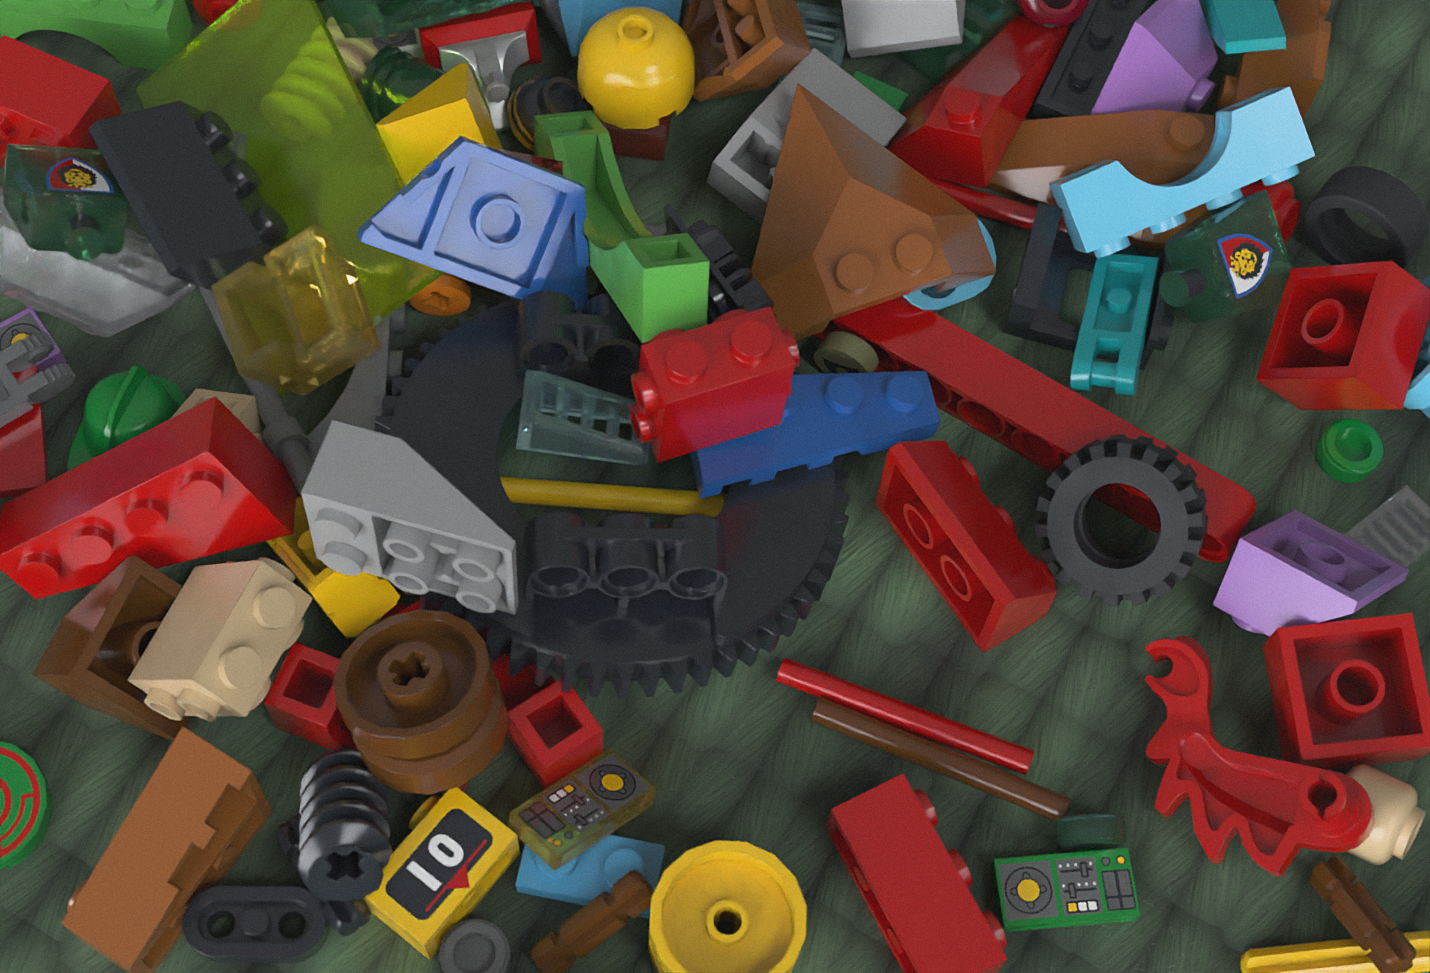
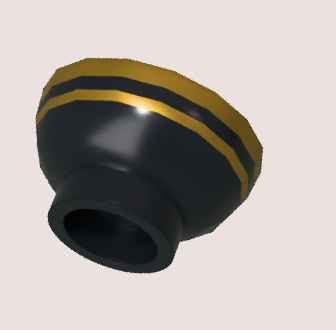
M547 76L529 79L512 93L507 104V119L513 134L524 147L534 152L535 115L588 110L585 97L582 99L577 83L565 77L553 78Z

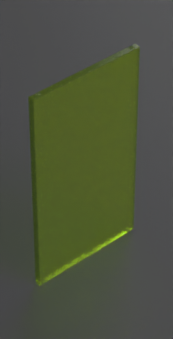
M239 0L136 88L145 109L181 100L205 113L208 110H212L221 116L234 134L231 144L236 153L258 174L261 186L257 189L264 201L280 214L288 226L289 233L285 237L298 258L244 302L232 298L280 397L286 395L290 390L360 338L363 333L369 331L444 273L435 268L360 242L357 237L360 226L396 195L405 184L315 0Z

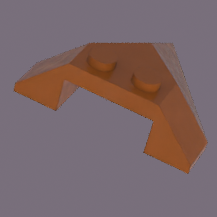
M797 84L750 270L753 274L751 280L755 278L774 301L775 305L772 310L777 316L776 321L780 329L787 327L796 341L823 332L832 319L934 285L937 293L995 274L996 268L974 213L802 85Z

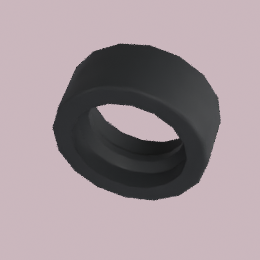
M1368 166L1345 167L1332 174L1310 202L1304 213L1307 236L1313 247L1331 265L1392 260L1404 269L1429 235V216L1417 195L1405 183L1389 173ZM1344 208L1360 212L1373 220L1386 233L1389 240L1373 236L1358 227L1346 214Z

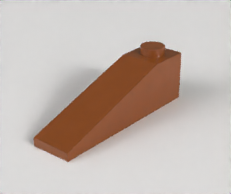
M1279 0L1275 6L1286 35V48L1245 52L1235 75L1225 74L1219 89L1216 108L1224 109L1270 88L1290 87L1303 121L1324 81L1331 34V22L1324 20L1330 8L1331 0Z

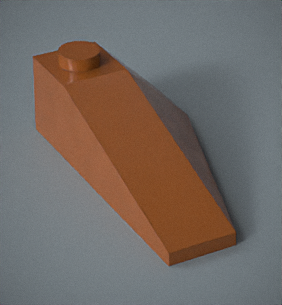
M1153 109L1024 120L986 188L1029 205L1040 201L1058 208L1049 183L1102 160H1117L1133 176L1152 185L1171 183L1192 172L1206 156L1214 137V115ZM1206 203L1185 211L1184 214L1187 221L1172 229L1152 234L1150 227H1147L1129 235L1130 244L1140 248L1166 250L1172 237L1180 239L1178 252L1197 253L1200 247L1206 214Z

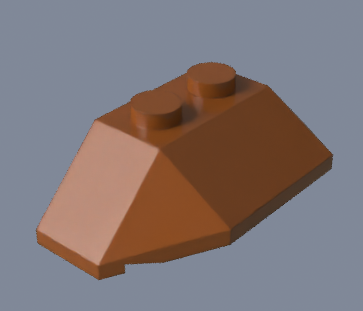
M688 0L681 28L684 30L693 48L695 57L693 96L699 102L768 88L781 76H788L812 52L796 0Z

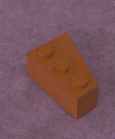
M182 726L90 877L78 886L67 905L68 913L61 924L77 939L127 973H154L184 933L183 917L189 903L202 891L219 886L274 812L252 770Z

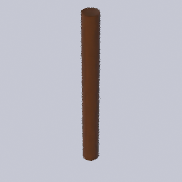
M823 697L819 698L811 718V722L1057 822L1064 818L1070 797Z

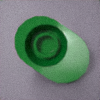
M135 364L129 371L113 373L98 381L87 396L84 406V418L70 449L67 463L68 471L171 419L187 400L186 396L175 383L160 376L149 375L144 367Z

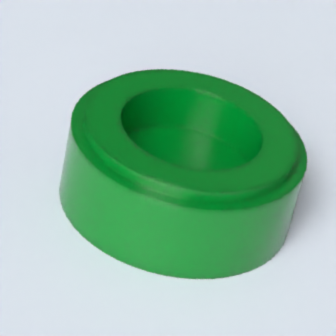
M1344 418L1332 422L1325 429L1316 443L1315 456L1320 468L1331 478L1344 483H1356L1369 477L1378 466L1383 456V444L1378 433L1370 425L1357 419Z

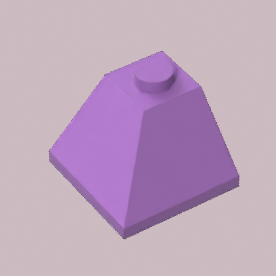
M1157 0L1134 22L1090 115L1153 109L1187 112L1190 110L1195 114L1199 112L1215 86V83L1208 80V77L1218 60L1199 0Z
M1294 510L1239 539L1213 605L1232 615V620L1239 627L1249 632L1265 634L1270 637L1280 627L1316 624L1353 614L1402 583L1409 569Z

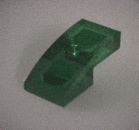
M965 0L962 43L900 51L896 55L934 85H937L1013 20L1017 15L1019 6L1011 0Z

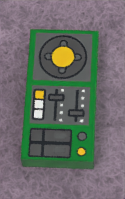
M1128 848L994 859L990 864L998 921L1004 932L1135 921L1140 916Z

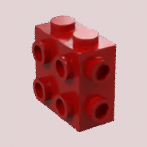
M769 306L752 312L744 309L733 310L721 315L712 324L686 332L683 329H670L656 335L649 343L641 345L638 373L631 375L635 403L628 406L630 422L639 443L649 441L657 463L780 425L786 400L792 394L791 381L794 369L800 363L798 347L793 334L787 327L780 329Z

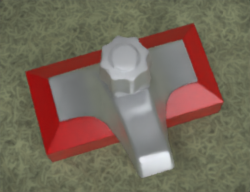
M525 0L417 21L429 84H432L459 63H468L496 133L509 130L507 104L512 74L519 66L542 62L535 10L531 1Z

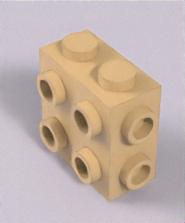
M268 558L244 562L226 561L223 564L195 566L127 681L148 694L144 700L147 706L173 720L180 721L183 716H197L207 721H214L217 716L247 717L249 711L256 708L267 695L271 686V678L269 676L281 654L290 648L300 636L304 626L302 617L313 597L293 583L295 575L288 568Z

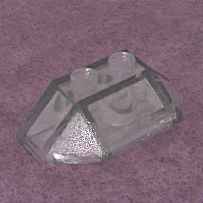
M0 186V293L23 302L26 307L29 308L31 306L34 311L46 312L76 325L85 333L108 338L170 308L200 287L170 276L149 238L74 206L33 195L8 194V190ZM78 214L90 215L97 219L101 232L91 227H82L72 231L69 218Z

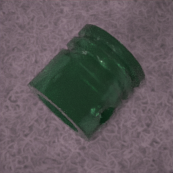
M387 45L377 52L363 75L358 97L360 106L370 113L373 112L376 116L384 119L447 72L431 66L418 57L414 58L410 53L401 51L394 45Z

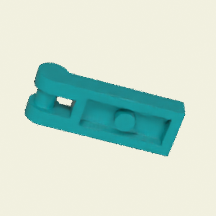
M1110 254L1096 259L1072 363L1071 390L1091 392L1092 386L1115 388V394L1135 396L1139 367L1158 279V257ZM1097 356L1118 357V363L1096 361Z

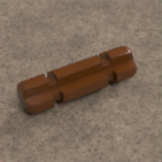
M1334 856L1327 861H1319L1313 867L1314 873L1310 878L1311 885L1325 902L1330 903L1333 900L1329 908L1362 950H1372L1367 956L1380 973H1406L1413 966L1412 961L1417 955L1416 949L1400 930L1395 929L1393 932L1391 931L1396 924L1362 882L1356 881L1353 883L1357 876L1345 861Z
M638 870L629 871L613 884L614 886L611 887L612 892L610 894L606 891L602 892L562 923V926L559 928V934L552 931L535 944L530 955L540 972H566L573 966L576 956L581 959L624 927L626 925L625 922L628 921L627 916L630 915L635 918L651 906L654 889L648 880Z

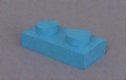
M529 826L516 880V891L586 906L602 892L606 891L610 894L612 892L611 887L614 886L613 884L631 870H638L655 891L660 879L665 845L590 830L580 833L574 827L566 826L550 838L543 839ZM571 832L573 838L566 839L564 833ZM553 840H561L562 845L560 847L554 846ZM651 906L640 913L638 917L650 919Z

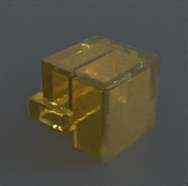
M311 225L263 256L266 267L249 261L211 286L236 367L241 376L305 396L382 348L353 262L337 256L329 233L314 225Z

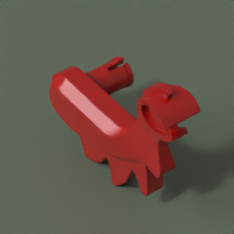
M1176 636L1177 640L1159 639L1145 647V650L1155 663L1170 659L1173 662V669L1168 676L1155 678L1152 675H1147L1145 677L1153 692L1167 706V719L1148 743L1145 751L1147 757L1157 765L1168 764L1158 789L1154 807L1163 817H1171L1183 801L1190 798L1194 832L1208 858L1213 863L1219 864L1224 859L1230 842L1238 833L1240 834L1243 846L1254 862L1274 877L1283 876L1301 848L1325 852H1346L1357 848L1369 837L1375 824V809L1366 789L1354 778L1339 772L1233 751L1220 745L1214 736L1210 715L1214 685L1212 664L1203 647L1194 639L1186 636Z

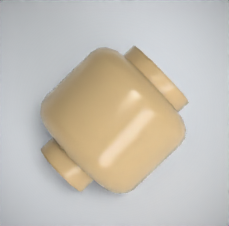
M1360 764L1354 766L1346 775L1354 778L1366 789L1375 809V824L1369 837L1361 845L1346 852L1374 865H1382L1389 861L1392 856L1403 860L1410 850L1426 814L1425 810L1417 807L1418 796L1415 788L1370 765Z

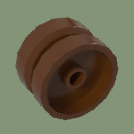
M414 610L385 618L363 631L342 655L334 677L336 704L345 724L352 732L353 741L361 759L376 780L398 792L429 795L457 788L483 772L502 749L509 726V718L505 697L499 680L494 675L493 663L486 643L469 622L448 612Z

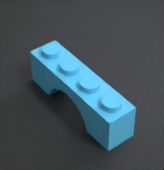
M1277 87L1270 88L1217 111L1214 137L1206 156L1192 172L1177 181L1163 185H1152L1133 176L1117 160H1102L1053 181L1049 185L1058 208L1062 209L1061 216L1074 249L1084 253L1094 251L1096 258H1100L1130 245L1128 236L1147 227H1150L1152 234H1157L1187 221L1184 212L1206 203L1207 209L1213 210L1239 200L1243 197L1240 189L1243 186L1262 179L1264 186L1287 180L1299 173L1297 163L1314 157L1315 153L1291 88Z

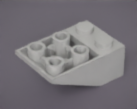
M816 48L812 49V52L791 71L748 117L715 158L711 166L707 183L761 225L798 83L884 147L889 144L907 120V118Z
M332 420L301 492L317 559L322 560L329 568L342 574L359 575L361 572L389 579L396 587L410 593L425 594L428 591H433L454 597L465 607L477 612L492 613L497 609L515 615L518 609L515 541L402 439Z

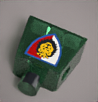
M7 144L2 201L28 247L37 251L68 252L71 257L80 261L93 260L101 254H118L123 251L129 202L100 150Z
M1266 189L1245 195L1239 200L1223 207L1206 211L1166 241L1164 250L1171 270L1161 276L1159 290L1163 299L1173 307L1184 306L1188 319L1193 323L1279 306L1292 266Z

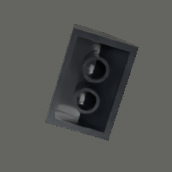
M180 100L98 120L88 128L170 276L244 302L298 258L285 237L289 233L286 222L275 209L264 201L257 189L261 186L258 174L244 159L238 156L231 144L234 134L225 120L216 112L208 110L205 113Z

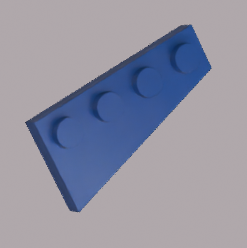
M927 371L793 375L791 381L792 394L786 400L780 425L690 453L699 499L720 494L723 486L747 480L750 486L773 480L778 471L806 464L808 470L832 464L835 456L858 451L861 455L889 449L899 442L919 441L934 437L941 421Z

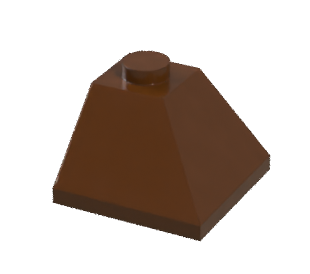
M129 556L64 616L32 675L88 708L169 740H174L182 726L185 727L191 716H183L182 720L177 721L157 713L144 702L148 694L127 680L177 598L182 586L139 557Z

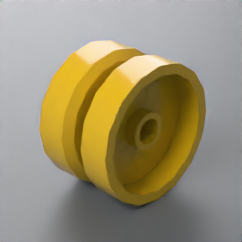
M715 840L687 850L664 871L651 898L648 952L655 972L792 973L806 938L807 905L796 877L774 854L748 842ZM719 921L735 924L734 934L724 935L718 932Z

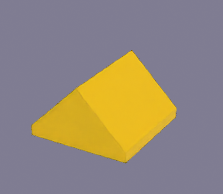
M459 63L376 124L403 187L459 136L504 152L468 63Z

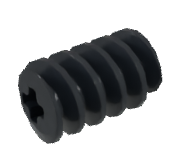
M339 748L325 752L309 764L301 778L299 790L301 800L299 805L300 838L298 848L300 855L298 868L302 881L314 894L328 900L351 901L364 898L378 890L384 877L383 869L389 863L391 854L389 842L390 826L388 823L390 810L387 804L389 792L387 785L374 778L361 759L357 748Z

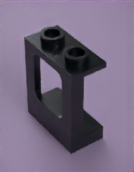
M1039 203L1028 233L1003 333L1075 352L1081 327L1067 324L1060 319V303L1068 272L1073 269L1094 272L1097 258L1094 251L1084 253L1075 250L1069 234L1057 230L1062 212L1061 208ZM1171 237L1163 257H1158V279L1139 367L1140 370L1145 369L1154 349L1165 350L1170 337L1174 316L1165 314L1164 311L1167 299L1175 301L1183 279L1179 274L1184 272L1185 266L1175 263L1180 239ZM1126 248L1113 253L1121 255L1157 257ZM1097 356L1099 359L1118 363V357Z

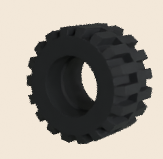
M1126 434L1112 435L1109 439L1103 441L1097 439L1086 444L1068 457L1047 480L1046 490L1039 496L1036 510L1041 511L1040 519L1035 523L1036 538L1043 537L1045 547L1040 553L1045 564L1053 561L1059 569L1054 577L1064 587L1069 581L1080 587L1077 596L1088 601L1094 595L1103 597L1105 606L1118 607L1122 600H1131L1132 606L1147 603L1152 595L1158 594L1161 597L1172 590L1175 583L1180 578L1183 579L1191 569L1204 543V535L1208 528L1209 515L1205 514L1207 498L1204 488L1199 489L1195 481L1197 473L1190 463L1184 466L1176 458L1179 453L1168 445L1163 449L1153 444L1154 439L1141 435L1137 439H1128ZM1121 483L1136 487L1144 492L1155 504L1161 520L1160 533L1154 544L1147 550L1134 554L1117 553L1101 545L1091 534L1085 516L1087 501L1094 491L1106 484Z

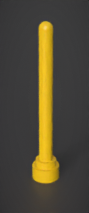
M500 477L511 503L672 515L698 514L713 518L718 516L724 505V493L699 499L698 491Z

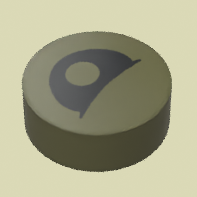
M844 331L826 333L814 353V360L817 366L825 374L875 372L879 364L875 351L867 342L856 335Z

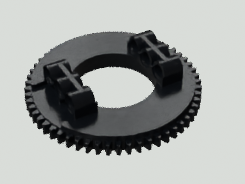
M598 283L594 294H588V301L582 310L575 309V303L569 296L561 292L547 290L529 294L523 300L517 298L510 299L508 296L500 297V304L491 308L484 304L478 306L477 315L470 319L464 315L457 317L455 329L450 331L442 327L438 330L436 345L424 342L420 346V361L409 358L405 362V376H395L393 379L392 396H384L382 400V414L375 418L374 431L402 439L509 535L516 544L518 609L515 615L497 609L492 613L477 612L465 607L454 597L433 591L420 594L419 610L448 612L469 622L485 641L492 662L503 654L509 655L508 674L514 677L526 665L534 666V684L542 686L549 676L555 672L560 674L562 692L570 693L578 678L586 679L588 690L592 697H598L605 681H612L619 698L627 697L631 681H638L647 697H654L658 681L661 678L666 681L674 693H680L683 689L686 673L700 687L708 685L713 667L725 678H728L733 674L737 659L750 667L755 664L760 648L771 653L776 649L781 634L790 637L794 633L798 619H807L814 601L820 600L827 581H830L845 538L843 534L849 519L845 511L850 501V494L843 491L848 481V472L839 470L844 458V454L835 456L832 464L808 470L806 464L781 470L776 473L773 480L751 486L747 480L723 486L724 505L716 519L698 514L685 515L673 519L665 526L655 525L649 518L640 514L623 513L606 517L598 524H587L581 517L572 513L549 512L536 516L527 522L508 498L501 483L497 466L499 452L512 431L537 410L563 399L584 395H615L635 399L631 375L638 373L641 345L646 343L640 341L602 283ZM797 371L793 375H800V373ZM404 591V593H405L407 596L414 594V593H410V592Z

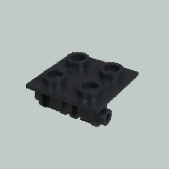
M670 204L663 207L667 232L662 236L688 233L709 260L708 324H712L718 317L733 310L744 309L752 312L769 306L771 309L774 307V301L768 296L755 278L751 280L753 274L749 268H742L736 271L741 265L742 259L733 252V248L716 225L708 226L704 220H699L687 228Z

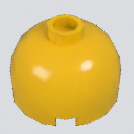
M627 6L608 12L593 24L580 45L577 73L578 90L582 99L585 97L586 101L593 106V113L603 122L622 129H650L659 126V118L668 116L675 110L677 116L685 110L694 93L695 57L693 48L684 30L663 12L649 7Z

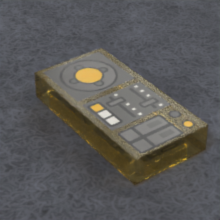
M608 749L510 812L508 828L516 833L529 848L556 871L651 807L654 803L657 789L614 751Z

